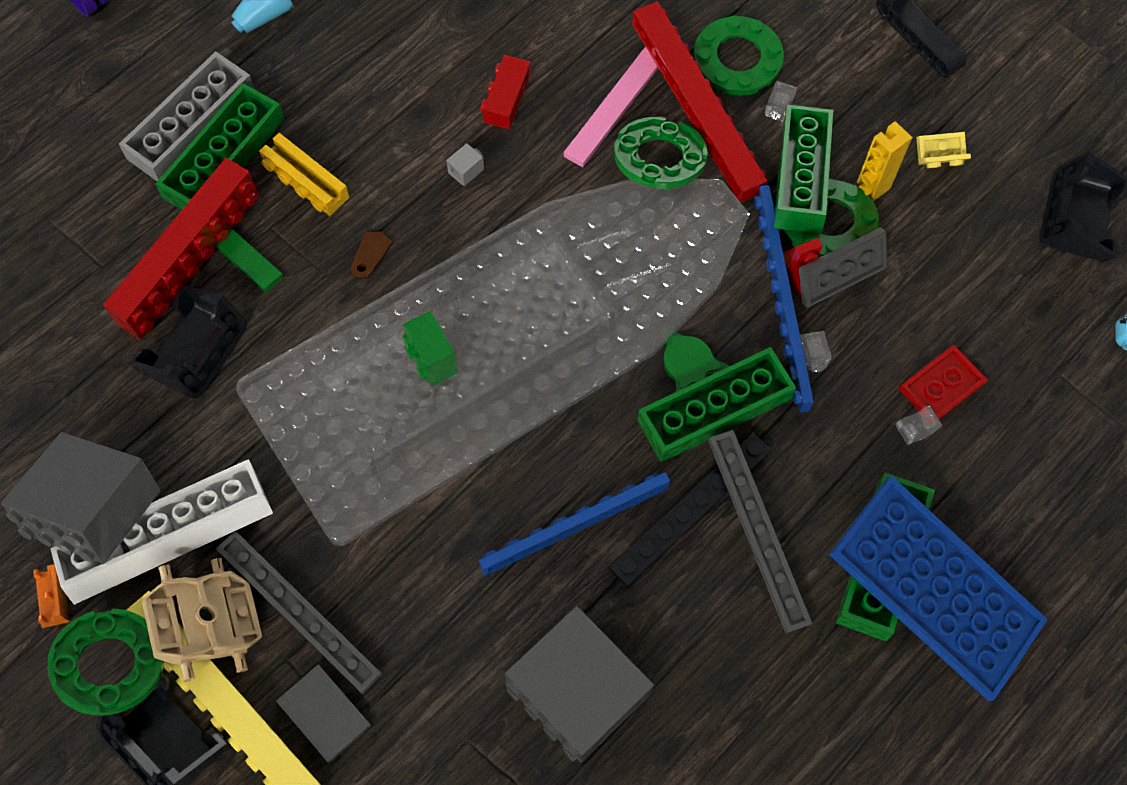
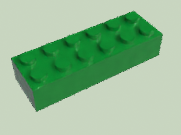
M242 83L155 183L162 199L183 210L225 158L244 168L285 120L280 104Z
M787 104L782 129L773 228L822 234L827 214L833 110Z
M769 347L639 409L637 422L662 463L709 440L710 437L722 434L792 400L796 386L773 349Z
M884 473L879 480L875 493L888 477L893 476L928 510L930 509L935 492L934 489L888 473ZM850 575L835 623L887 641L894 634L898 618Z

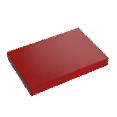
M952 345L899 387V390L933 425L986 384L988 379L955 345Z

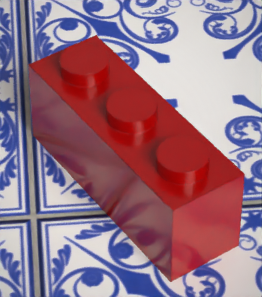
M504 55L502 62L496 66L495 80L490 81L488 87L489 95L487 99H483L480 112L483 113L484 123L510 129L531 76L530 61Z

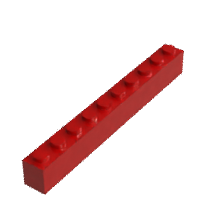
M658 1L634 10L632 19L634 29L693 127L704 139L708 152L738 202L741 203L757 196L759 187L767 184V175L756 163L754 153L746 147L743 135L735 129L732 117L724 111L721 99L713 93L710 81L702 75L699 63L691 57L688 45L680 39L676 26H672L667 11L661 8Z

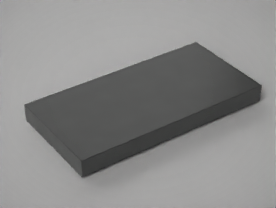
M880 227L799 267L802 304L809 308L886 269V231Z

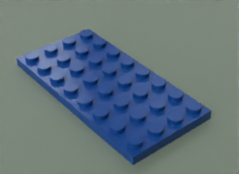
M893 476L888 477L829 554L987 701L995 700L1048 620Z

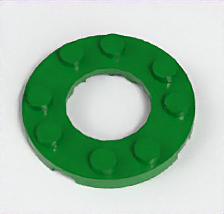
M743 16L725 17L710 23L699 34L694 48V61L696 60L699 63L704 78L710 81L712 88L729 95H751L758 93V90L767 85L770 86L779 76L784 58L783 47L776 33L761 21ZM740 37L748 39V42L752 41L756 49L760 51V60L756 66L746 71L728 69L717 57L719 45L725 43L730 38Z
M648 117L633 121L621 129L614 144V159L620 171L629 180L651 188L670 190L687 185L701 175L706 165L707 146L702 136L695 129L679 121V124L666 121L665 117ZM665 140L675 144L681 150L683 159L671 168L664 166V169L655 164H645V161L640 159L637 151L647 141Z
M829 179L827 203H830V201L838 202L843 207L846 206L849 209L850 214L854 217V224L851 229L837 236L785 229L784 232L793 241L792 245L795 248L798 245L818 238L823 245L818 257L820 258L878 229L879 215L874 202L857 186Z
M112 609V611L99 613L92 611L74 619L57 635L48 654V676L56 695L70 708L89 715H112L136 706L154 690L160 680L164 667V661L153 656L146 619L138 614L122 609ZM102 639H118L127 643L135 656L132 671L128 677L114 685L95 686L86 682L79 673L78 664L80 656L88 646Z

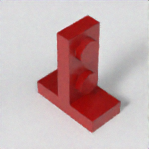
M818 238L783 252L787 275L800 297L799 267L818 259L823 246Z

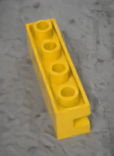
M896 121L888 126L885 135L880 132L873 138L855 185L864 191L865 195H868L873 202L891 188L912 140V136Z
M278 133L273 138L275 145L272 148L265 145L259 150L262 157V165L269 172L274 171L278 174L279 179L285 185L290 184L293 186L301 198L304 199L306 197L309 199L317 211H324L327 215L331 216L349 199L345 184L282 134Z

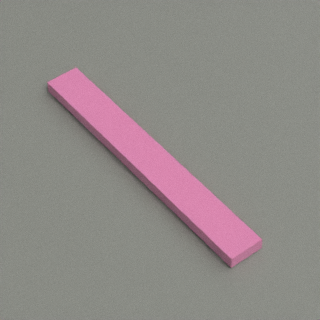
M646 47L564 151L565 158L583 168L659 69Z

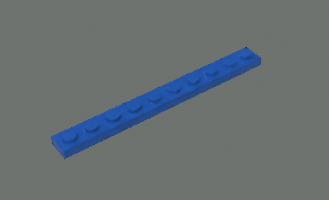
M769 185L760 186L758 195L754 196L755 209L759 210L760 213L758 225L759 229L763 230L764 233L762 245L763 250L768 253L766 260L767 270L772 273L773 277L771 279V291L776 293L777 297L775 311L781 317L779 331L781 337H785L784 356L790 362L788 375L796 386L793 401L794 404H798L799 412H809L813 404V397L779 231L777 228H773L775 211Z

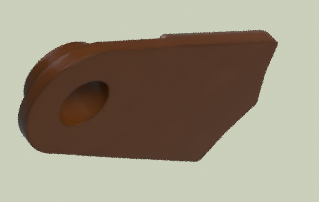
M365 232L351 265L352 274L356 278L361 279L370 276L392 245V240L387 238L382 232ZM360 268H366L364 272L358 271Z

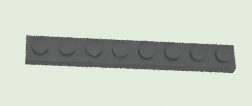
M731 430L710 437L708 440L785 633L787 634L811 625L812 621L734 431Z
M236 531L216 548L362 695L382 676L381 672Z

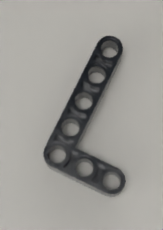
M877 0L876 7L879 14L941 77L947 78L965 66L966 60L962 52L910 0Z

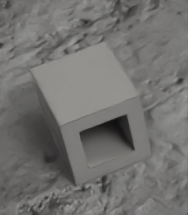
M466 143L446 160L448 173L460 184L466 186L484 170V157L477 148L473 149Z

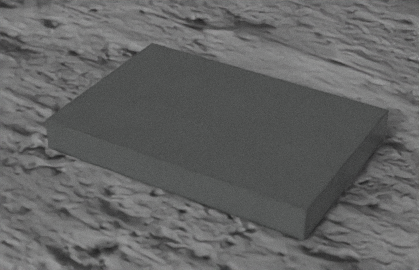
M319 664L276 701L328 763H331L371 727L370 723Z

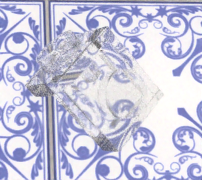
M926 406L918 413L900 419L895 423L907 445L928 438L942 427L931 406Z

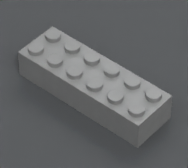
M215 51L119 143L126 159L158 181L242 83L254 89L250 75Z

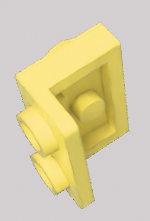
M965 132L916 137L919 165L927 164V168L941 167V163L949 162L950 166L964 165L965 160L971 159V154H966Z

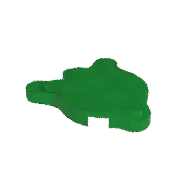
M671 333L666 337L663 364L667 374L675 382L676 392L729 367L727 364L716 360L710 348L698 338L682 336L678 333Z

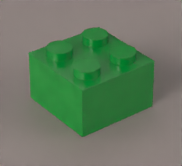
M431 311L403 324L405 334L401 336L406 345L404 349L409 359H414L417 365V373L422 381L426 379L430 387L458 374L455 352Z

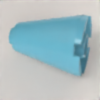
M242 0L232 14L234 20L231 23L240 33L243 30L249 33L290 11L294 6L291 0Z

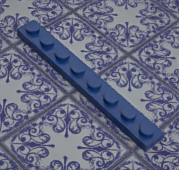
M666 472L660 475L655 473L648 476L644 483L637 486L631 484L621 491L622 493L614 497L612 495L605 496L599 500V504L591 508L584 506L577 510L576 515L572 517H561L552 523L553 526L544 530L543 528H538L532 531L529 537L521 541L520 539L510 541L505 545L506 548L500 551L491 550L485 553L482 559L479 560L480 569L485 577L668 490L670 480Z

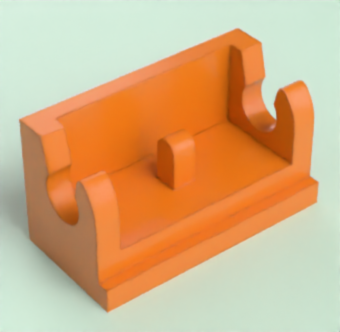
M55 564L47 566V572H39L37 569L33 571L34 578L36 579L40 612L38 619L42 628L70 622L67 596L60 586Z

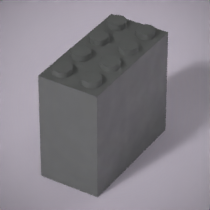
M61 432L3 499L1 505L7 511L6 516L16 523L19 527L18 532L26 539L31 540L35 538L48 547L53 545L59 547L67 554H78L88 562L94 560L104 564L161 490L142 458Z
M577 606L505 673V686L507 687L506 691L515 701L520 699L526 707L524 709L525 712L534 721L539 719L545 727L543 731L553 741L558 739L563 744L562 751L572 762L577 759L580 764L651 695L654 684Z

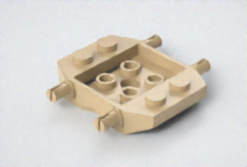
M221 558L211 560L213 574L199 578L183 577L173 579L170 565L160 566L158 570L161 576V584L142 600L153 656L156 659L179 665L183 675V682L195 680L192 667L193 662L232 656L235 661L236 672L247 671L245 654L250 647L262 638L249 582L232 571L224 572ZM174 595L177 597L187 645L184 646L172 598ZM199 611H209L212 615V620H203L199 615Z

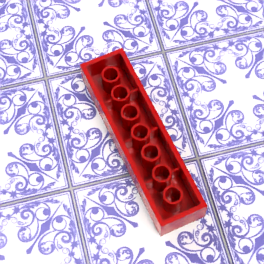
M225 158L107 299L103 306L119 327L141 340L145 334L152 330L156 320L167 312L170 303L174 300L182 286L186 285L191 278L197 275L199 268L205 260L211 258L216 244L219 241L223 242L227 238L228 230L235 224H238L245 211L257 201L259 194L248 170Z

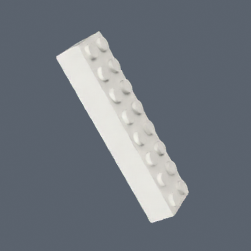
M248 459L152 502L104 564L94 560L88 562L78 554H67L56 546L50 549L60 586L72 603L77 604L271 515L273 512L258 476Z

